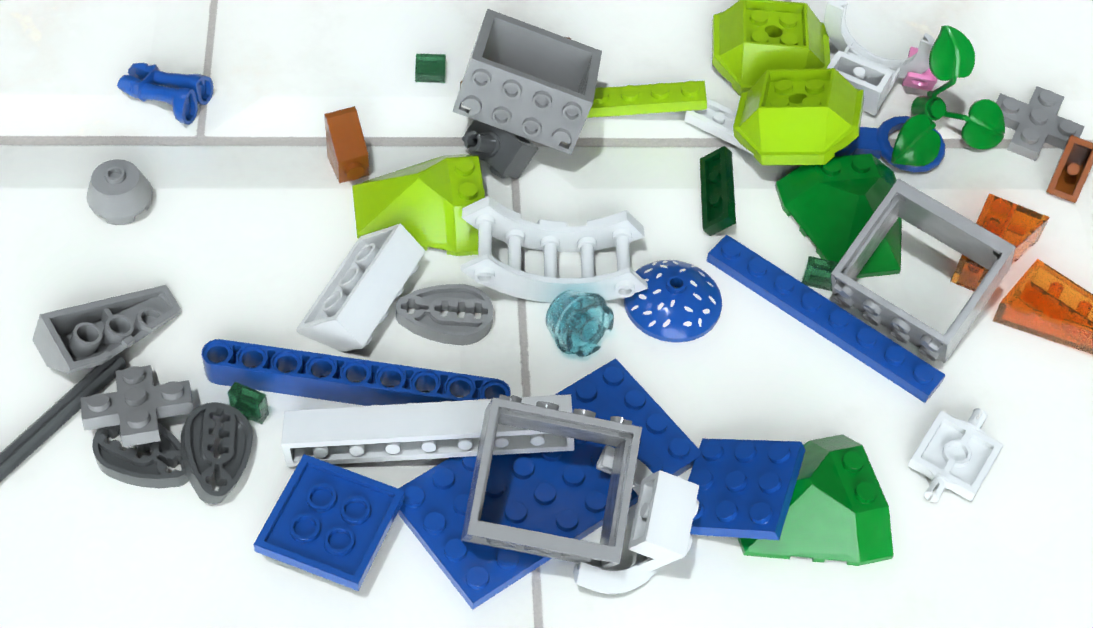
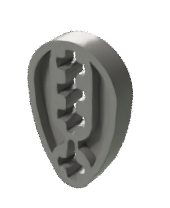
M464 284L431 286L416 290L399 298L396 303V320L401 326L412 333L426 339L444 344L470 345L480 341L489 333L493 322V305L490 298L482 290L474 286ZM410 308L415 309V310H414V313H413V314H407L408 309H410ZM442 311H448L446 317L441 316ZM458 312H465L464 318L457 317ZM475 313H481V319L474 318Z

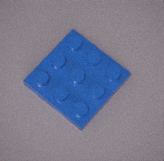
M702 438L699 446L700 456L694 461L688 479L689 482L699 485L697 494L699 508L693 518L690 534L780 540L806 451L802 442Z
M303 454L254 542V551L359 591L405 499V491Z

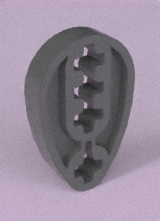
M211 402L198 406L190 413L181 431V455L188 480L198 497L208 504L222 502L234 489L246 468L252 447L253 433L249 421L238 409L224 403ZM213 416H218L220 422L223 423L218 434L219 438L222 439L218 446V454H221L220 458H215L214 452L210 451L215 442V436L211 435L216 426V421L212 419ZM213 472H215L216 486L220 487L218 491L212 490V485L208 483Z
M158 423L160 441L136 445L138 452L145 453L148 450L151 452L150 456L143 455L141 458H138L137 451L134 448L128 447L123 451L122 444L117 440L111 441L110 444L108 443V438L115 439L118 435L121 438L120 425L99 428L95 433L92 444L93 453L98 467L107 476L126 484L158 489L180 487L189 481L183 465L181 443L160 423ZM178 464L181 465V471L175 469L169 473V466L175 468Z

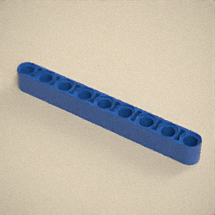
M223 339L209 341L204 345L201 354L207 379L217 385L363 406L492 399L493 397L499 398L500 394L511 396L508 384L495 378Z

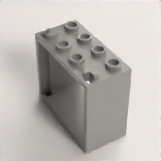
M487 9L452 112L572 154L594 101L602 51ZM461 104L470 108V110L461 107Z
M898 178L832 271V293L835 295L834 299L839 304L848 309L852 306L863 313L862 317L875 326L882 324L891 330L890 334L900 342L906 344L909 341L919 347V352L929 360L936 361L938 359L945 363L1010 270L1016 246ZM898 217L989 270L945 335L854 281Z
M500 394L499 398L493 397L485 409L461 541L569 562H584L606 569L620 564L642 427L634 426L631 420H626L619 416H611L610 421L595 418L596 413L590 410L574 409L573 413L559 411V405L550 402L538 401L536 406L521 403L522 398L515 395L506 396ZM498 424L616 447L600 544L480 521Z

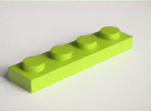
M705 81L598 87L595 89L594 101L587 118L706 110Z

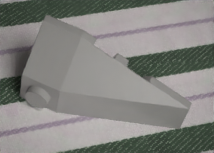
M162 285L40 314L32 341L47 367L72 373L104 364L178 316L181 308L167 285Z

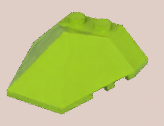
M444 155L352 185L358 239L360 236L401 223L425 251L428 250V247L447 250V255H478V230L462 219V208L485 198L478 155Z

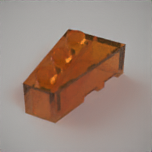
M989 193L976 224L1016 246L1012 262H1016L1024 251L1038 242L1050 217ZM961 255L950 282L975 291L989 270Z
M1037 259L1002 299L993 322L1093 354V294Z

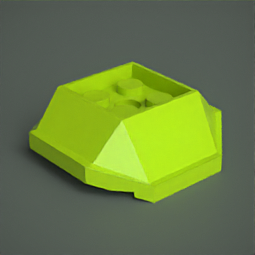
M739 0L726 11L713 15L712 65L724 78L732 83V88L739 96H741L742 92L749 91L766 70L827 68L830 64L829 36L825 25L819 21L807 3L774 0Z
M835 68L766 70L749 91L741 93L733 125L734 137L744 148L754 154V158L761 165H825L835 157L836 152L847 147L859 136L864 105V90L853 87Z

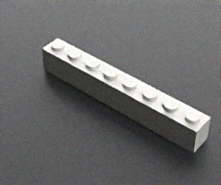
M571 394L520 397L522 398L521 403L536 406L538 401L550 402L559 405V411L572 413ZM491 399L284 411L281 445L287 467L297 466L303 454L330 464L477 456L485 409ZM498 424L493 455L574 451V438Z

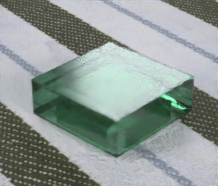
M416 54L415 82L445 83L446 54Z
M809 256L802 276V283L810 287L832 291L831 273L839 262Z

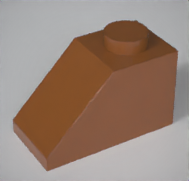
M355 106L324 114L327 157L339 184L369 176L368 151Z
M1073 135L1068 137L1046 190L1047 193L1073 203L1077 202L1093 165L1092 142Z

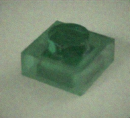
M234 382L228 391L230 406L238 409L248 421L252 420L263 424L269 415L266 394Z

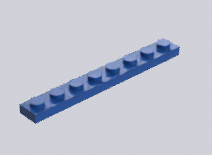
M726 235L708 253L707 262L922 402L926 403L945 378L944 373L732 237Z

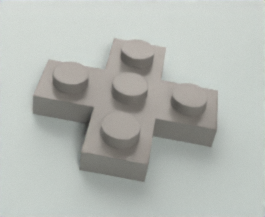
M1038 86L1029 104L1001 93L996 101L1003 112L1005 127L1015 130L1007 150L1036 161L1044 142L1064 149L1068 137L1073 135L1080 138L1085 126L1057 116L1064 96Z
M151 365L142 367L132 366L115 371L117 392L97 393L80 398L84 431L120 425L123 447L160 441L159 418L189 414L194 410L189 380L181 382L172 381L154 386Z

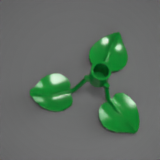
M948 25L941 26L940 33L932 46L929 56L931 73L938 80L948 82L934 91H928L927 96H919L913 101L911 106L913 116L903 124L894 144L891 163L910 166L930 164L937 157L941 145L939 134L933 130L936 127V123L933 121L939 120L941 117L966 121L962 128L961 136L964 142L972 148L990 149L997 146L1004 138L1005 122L1003 112L994 101L981 99L974 102L967 116L946 111V104L940 97H937L938 94L953 86L957 81V77H968L974 68V48L970 40L956 28Z

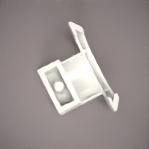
M844 0L828 1L824 15V25L831 42L838 51L827 68H835L853 87L864 90L863 111L876 115L897 78H905L908 72L922 74L930 68L929 56L935 40L931 35L925 33L920 41L918 52L906 59L894 60L877 56L863 48L850 34L845 20L848 2Z
M608 445L604 447L597 461L596 469L611 474L615 448ZM637 459L632 489L639 497L628 550L642 555L634 565L620 571L604 570L584 562H580L579 565L575 564L573 570L575 584L601 593H624L643 585L654 575L659 567L685 557L692 545V535L690 532L693 518L699 508V501L697 499L699 485L661 470L652 473L645 464Z

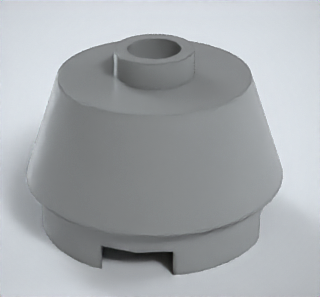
M120 159L106 161L100 164L92 173L86 196L87 203L95 214L106 218L107 223L113 225L129 224L134 222V216L140 214L144 209L148 211L152 198V186L133 163Z

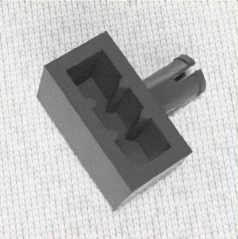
M473 120L462 138L465 147L469 148V152L478 155L480 160H485L491 165L489 167L490 171L503 179L506 176L520 178L539 149L527 138L477 120Z

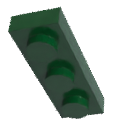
M726 146L700 158L703 231L709 236L736 224L732 152Z

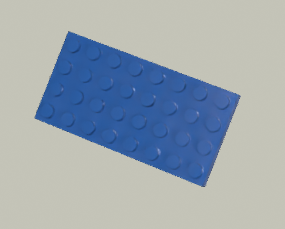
M616 358L555 394H571L572 413L574 409H585L595 412V418L610 421L611 416L623 417V419L631 420L634 426L642 427L637 459L645 464L652 473L661 470L678 477L692 468L694 461L700 456L701 451ZM574 439V451L492 455L480 521L578 540L583 539L603 526L611 474L596 469V465L606 445ZM477 456L452 457L398 488L405 491V499L398 511V515L473 610L552 558L461 541ZM633 489L629 508L638 502L639 496Z

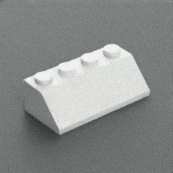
M401 223L360 236L296 331L300 335L341 352L363 349L373 339L372 333L377 325L388 316V308L392 302L403 293L405 289L403 285L409 276L418 270L420 266L419 261L426 251Z

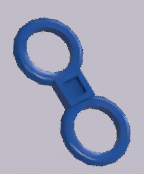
M899 116L884 121L879 128L860 127L859 136L847 147L836 152L835 157L871 153L877 159H880L882 156L889 164L900 170L913 173L927 172L937 167L943 160L946 145L941 134L934 128L933 130L940 136L941 145L937 157L930 164L910 166L891 163L893 147L890 145L888 135L896 130H901L903 124L910 118V116Z

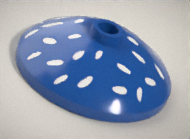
M677 260L655 261L639 268L636 273L647 282L648 289L624 298L626 313L639 330L655 339L673 343L692 341L707 334L718 322L722 309V296L715 281L702 269Z

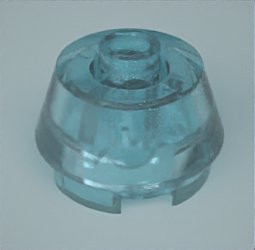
M568 290L561 293L553 300L546 314L547 329L558 348L566 354H576L579 357L589 356L599 350L601 346L597 343L603 337L606 329L611 332L614 323L613 311L607 306L604 298L599 294Z

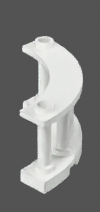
M490 196L462 208V219L478 230V258L462 264L461 271L477 283L522 299L562 304L600 302L620 297L627 298L634 295V293L648 289L647 282L630 268L629 243L645 237L644 226L627 210L604 218L587 220V226L567 227V222L539 219L537 223L523 220L520 213L506 208ZM492 237L504 241L508 245V265L491 255ZM616 246L617 271L595 276L594 252ZM521 247L544 251V276L521 271ZM557 252H581L582 278H557Z

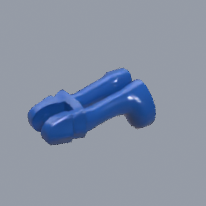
M133 63L128 69L129 75H123L117 83L121 91L135 99L138 98L143 102L146 100H156L172 105L175 119L186 125H190L195 120L198 104L206 105L211 100L214 87L212 79L208 76L198 73H166L160 71L156 64L148 66L147 63Z

